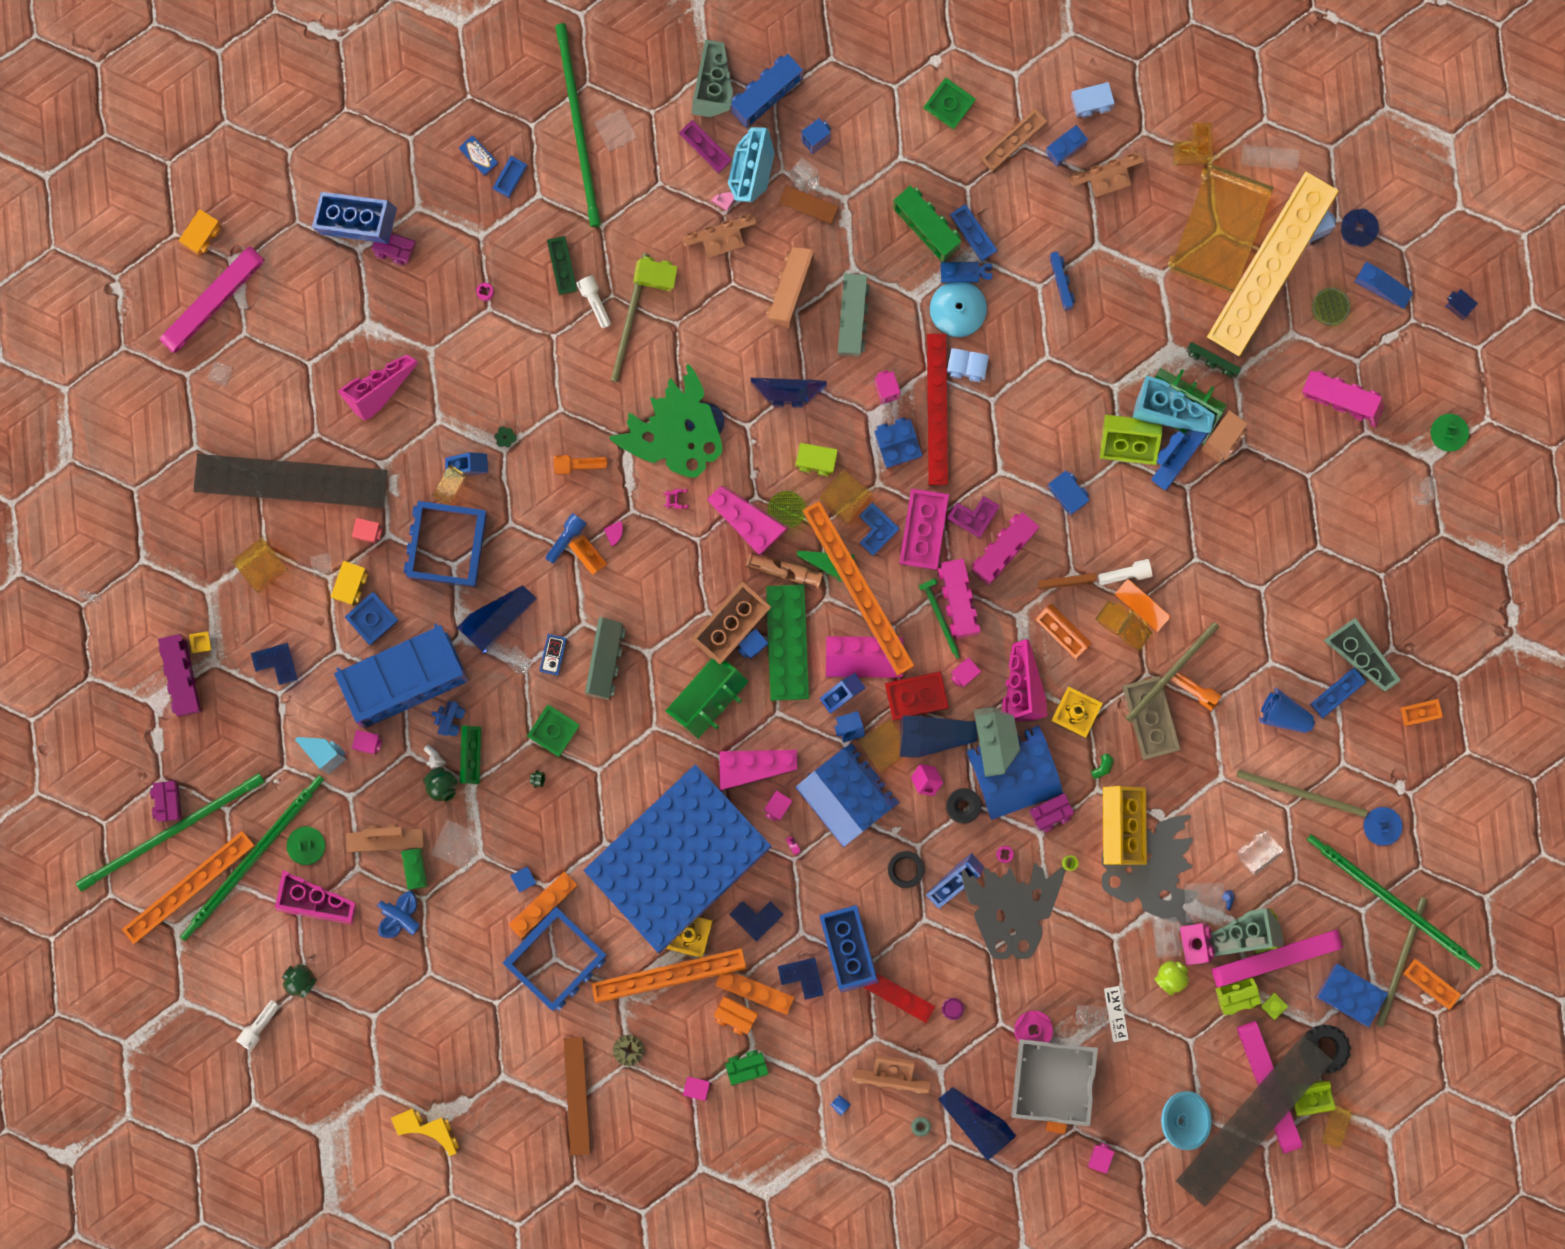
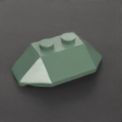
M994 707L975 709L973 711L985 777L1005 774L1007 768L1020 752L1014 716Z

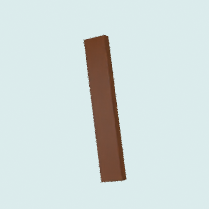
M583 1037L564 1038L570 1156L590 1154L584 1041Z

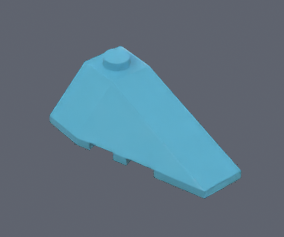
M1146 375L1136 400L1132 418L1153 424L1211 433L1215 414L1197 402H1192L1184 396L1185 394L1171 388L1167 382Z

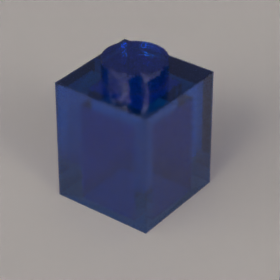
M1460 289L1457 293L1453 291L1447 298L1449 302L1446 307L1463 321L1478 303Z

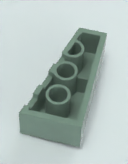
M844 273L837 355L860 357L861 352L865 351V341L862 340V333H866L867 322H863L864 314H868V303H865V296H869L870 285L866 284L867 275Z

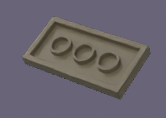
M1160 676L1122 686L1129 713L1159 682ZM1162 689L1132 721L1142 760L1180 751L1164 689Z

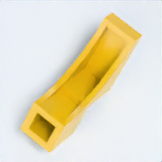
M414 1108L391 1118L398 1136L406 1133L425 1134L437 1140L445 1148L449 1156L458 1153L459 1144L455 1137H451L449 1131L452 1128L448 1119L444 1120L441 1117L421 1126L420 1122L423 1119L420 1112L415 1111Z

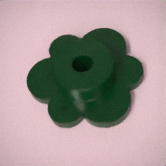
M504 426L499 427L498 433L494 435L498 447L505 446L508 448L517 439L516 435L513 434V429H507Z

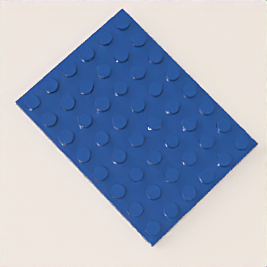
M695 764L583 871L657 953L660 954L768 852L772 846Z

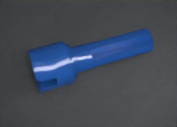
M574 513L563 524L565 530L545 556L546 560L553 564L572 538L577 535L579 536L587 525L584 520Z

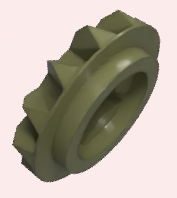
M624 1035L615 1042L613 1054L620 1064L632 1066L642 1059L644 1046L636 1036ZM630 1042H632L631 1049L637 1052V1054L630 1053L627 1059H625L626 1052L620 1048L628 1047Z

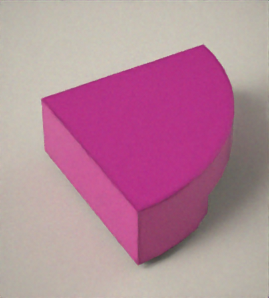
M621 521L604 529L612 547L619 542L622 536L623 526Z
M791 836L786 838L785 840L794 856L799 854L801 850L794 838Z

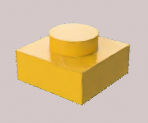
M208 631L189 634L192 654L212 651Z

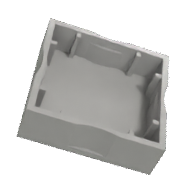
M1019 1039L1011 1117L1090 1126L1093 1101L1092 1086L1096 1071L1098 1048Z

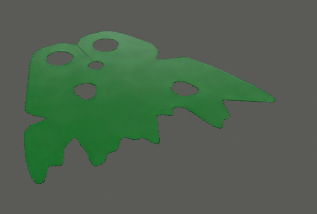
M687 364V375L683 376L685 383L684 393H682L672 379H669L668 387L665 389V398H650L655 412V416L649 417L650 423H644L635 415L628 413L626 423L631 432L613 435L609 439L622 449L648 462L655 463L660 459L666 458V466L672 472L695 478L706 469V462L715 461L721 455L723 449L710 406L706 403H699L704 397L702 384L693 368ZM686 419L691 420L695 425L691 432L686 430ZM648 431L654 435V441L650 443L642 438V435ZM712 442L715 445L714 453L707 454L704 452L703 447L705 443ZM693 443L695 445L694 449H689L688 444ZM691 458L696 459L698 462L697 469L693 471L686 467L687 461Z

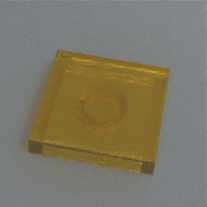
M890 719L858 740L879 773L902 758L899 757L900 733Z

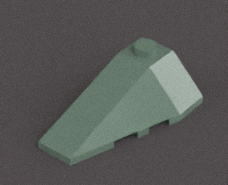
M705 40L693 97L692 114L712 117L730 110L733 89L731 87L724 43Z
M1269 908L1252 910L1245 913V915L1231 921V923L1223 928L1214 931L1210 938V944L1214 947L1215 956L1284 945L1281 925Z

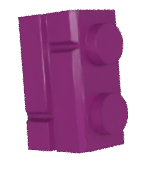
M391 233L389 244L373 242L371 250L375 253L374 256L379 259L385 260L387 257L393 259L392 262L399 266H403V264L409 265L416 242Z
M178 781L153 783V788H150L151 799L155 801V807H152L153 819L156 818L157 822L182 820Z
M1065 794L1059 795L1029 810L1038 831L1043 830L1044 833L1054 829V824L1058 822L1064 824L1071 821V816L1074 815Z

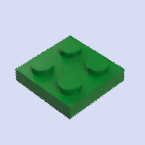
M945 77L923 109L954 131L974 104L976 98Z
M547 704L527 737L557 757H560L580 725Z

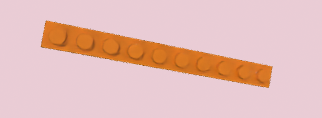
M820 501L803 510V514L896 675L899 676L914 667L913 662Z

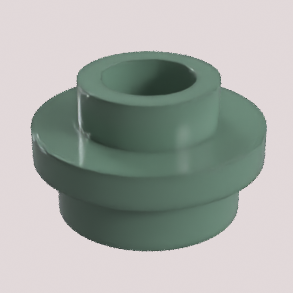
M918 1117L913 1120L911 1129L916 1136L923 1137L930 1132L931 1125L926 1118ZM919 1123H923L925 1126L922 1131L917 1129Z

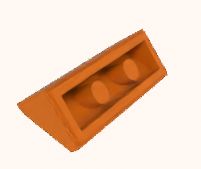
M1129 579L1114 594L1156 632L1171 618L1167 612Z
M1049 604L1035 619L1074 659H1077L1092 644L1053 604Z

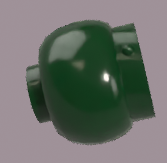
M443 767L433 769L424 777L423 783L426 785V793L432 800L447 802L456 795L457 779L451 772L445 771Z
M297 964L294 967L290 965L281 977L284 979V990L288 994L299 996L302 999L309 993L317 981L311 969L304 964Z

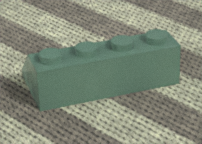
M603 617L598 619L585 694L589 697L610 700V696H614L616 685L613 684V679L618 676L619 666L616 665L617 658H621L623 648L619 647L620 640H624L626 628H623V623Z

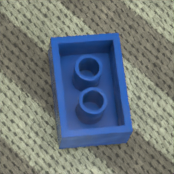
M1334 964L1315 998L1364 1027H1369L1388 993L1341 965Z

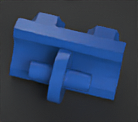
M448 701L446 708L440 706L438 713L432 711L431 715L436 717L434 724L439 726L437 734L457 736L459 726L451 724L453 717L462 719L465 709L458 706L456 702Z

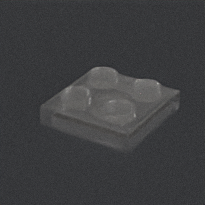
M447 819L431 855L466 871L482 835Z
M1224 883L1185 884L1186 923L1225 922V900L1222 898Z

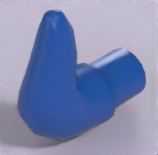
M1232 890L1225 891L1222 896L1223 900L1226 901L1228 911H1230L1235 898V893Z

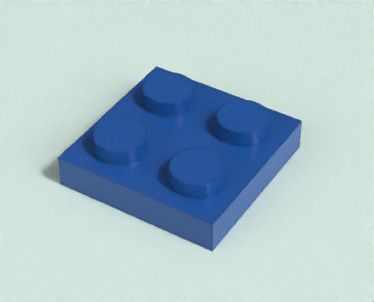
M374 592L368 595L345 616L346 620L370 646L399 621Z

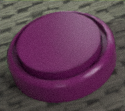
M949 998L942 1005V1013L949 1020H957L964 1013V1005L957 998Z

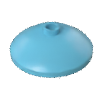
M948 282L942 285L934 293L930 303V315L934 325L948 336L965 337L971 335L982 326L986 318L987 304L985 297L975 285L969 282ZM960 303L963 308L957 309L955 305Z
M1190 1091L1178 1092L1171 1096L1162 1111L1161 1123L1164 1135L1174 1147L1181 1150H1193L1201 1146L1208 1138L1211 1130V1113L1205 1100L1198 1094Z

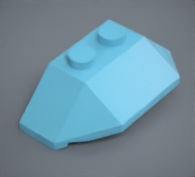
M751 127L735 148L728 185L736 201L753 202L767 190L775 154L767 128Z

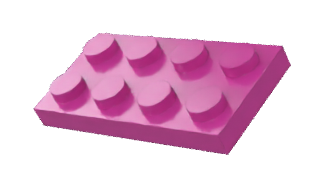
M911 489L900 565L937 570L949 494Z

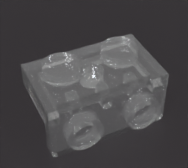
M1268 830L1258 833L1249 844L1243 845L1239 852H1237V855L1242 864L1255 876L1282 855L1284 851L1271 837Z

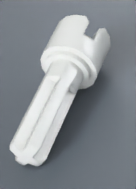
M588 276L577 282L576 284L582 297H587L601 328L610 326V319L597 293L599 292V287L594 276Z
M1149 559L1136 561L1131 567L1098 575L1100 585L1130 578L1143 580L1153 577Z
M271 1000L252 1026L247 1029L245 1028L236 1041L252 1052L261 1040L259 1034L279 1009V1004Z

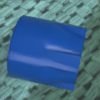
M840 1095L830 1104L840 1116L851 1106Z

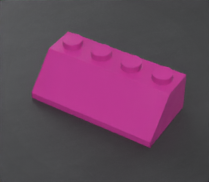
M826 636V677H848L856 673L858 677L902 678V674L896 675L875 637ZM898 637L903 645V637Z

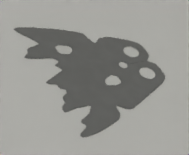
M1191 815L1176 816L1159 822L1156 826L1155 834L1147 829V853H1151V858L1147 861V865H1105L1102 851V865L1107 869L1102 875L1103 890L1123 902H1133L1136 898H1139L1143 910L1159 918L1178 924L1194 925L1182 905L1192 902L1193 897L1197 893L1195 891L1179 889L1175 885L1179 882L1177 874L1193 867L1183 857L1193 839H1172L1177 832L1185 828L1184 822L1189 820ZM1126 867H1131L1132 872L1126 873ZM1117 876L1120 878L1121 884L1118 888L1110 887L1108 883L1110 877ZM1161 891H1170L1171 900L1161 899L1159 896Z
M1035 863L1031 881L1026 885L1024 881L1020 884L1017 883L1011 868L1001 878L996 873L990 872L988 868H984L985 888L978 884L974 875L969 877L967 872L962 870V880L967 899L970 904L979 906L975 911L974 918L992 957L995 959H1008L1013 954L1017 959L1030 958L1042 937V927L1038 922L1050 917L1064 879L1065 869L1063 867L1046 879L1043 868ZM1035 889L1041 890V897L1038 901L1032 899V893ZM998 909H1001L1005 914L1006 918L1003 922L997 921ZM1011 929H1015L1016 931L1015 935L1013 936L1009 933ZM1000 940L1005 941L1007 944L1006 950L1002 953L998 952L995 948L996 943ZM1021 940H1026L1029 943V949L1026 952H1021L1018 949V943Z

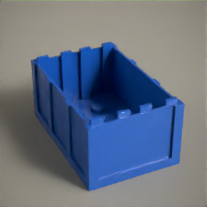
M434 624L435 628L343 670L339 667L336 668L338 672H335L334 675L358 725L366 729L469 682L448 633L444 632L442 625Z

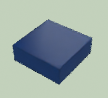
M528 867L510 875L519 893L537 884Z

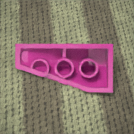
M406 354L387 363L385 369L380 371L373 370L369 372L370 376L360 380L358 377L339 389L338 392L353 412L366 421L381 410L418 362Z
M1025 639L1012 644L1009 661L1010 677L1009 680L1006 679L1005 686H1008L1006 697H1003L1002 702L1003 711L1013 715L1015 722L1035 721L1047 717L1045 692L1030 641Z

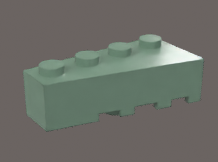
M1356 618L1323 640L1382 691H1387L1401 681Z

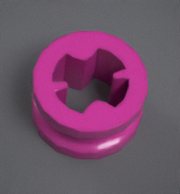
M489 283L478 285L476 289L478 298L482 301L491 300L494 296L492 286ZM482 288H485L486 290H487V289H490V291H488L489 295H487V296H485V294H482V295H481V294H480V293H482V290H481V289H482Z
M1008 846L999 847L996 851L997 860L1002 863L1010 862L1014 857L1013 850ZM1002 849L1010 852L1008 854L1009 859L1005 860L1003 858L1002 860L1000 858Z

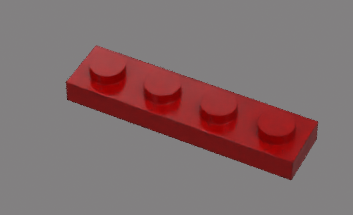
M878 973L879 983L863 987L924 1023H927L936 1007Z

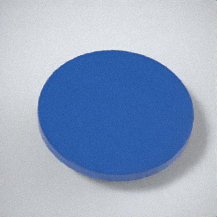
M1379 807L1367 814L1363 828L1366 837L1372 843L1386 846L1394 843L1400 837L1402 821L1394 810L1387 807Z

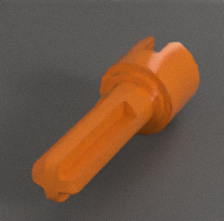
M569 455L553 456L555 475L570 474L572 470L606 468L607 458H571Z
M1177 672L1171 679V681L1199 698V704L1211 712L1222 698V695L1210 687L1204 689L1180 672Z

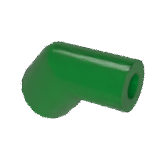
M1103 754L1101 756V766L1090 771L1094 780L1110 773L1114 763L1113 757L1110 754Z

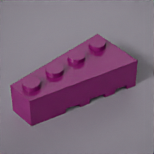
M177 634L159 638V652L164 663L163 671L168 680L167 690L168 694L172 696L173 701L170 703L172 713H176L178 717L201 713L186 637Z

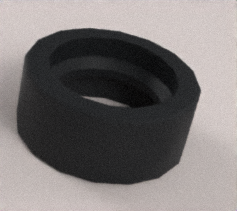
M903 851L897 853L888 864L890 880L901 888H910L917 885L924 875L923 861L913 852ZM901 859H911L917 865V874L910 881H902L895 874V865Z

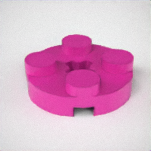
M1028 1011L1016 1020L1014 1035L1018 1042L1019 1039L1049 1043L1053 1036V1026L1049 1017L1044 1013ZM1037 1025L1039 1033L1037 1035H1030L1029 1026Z

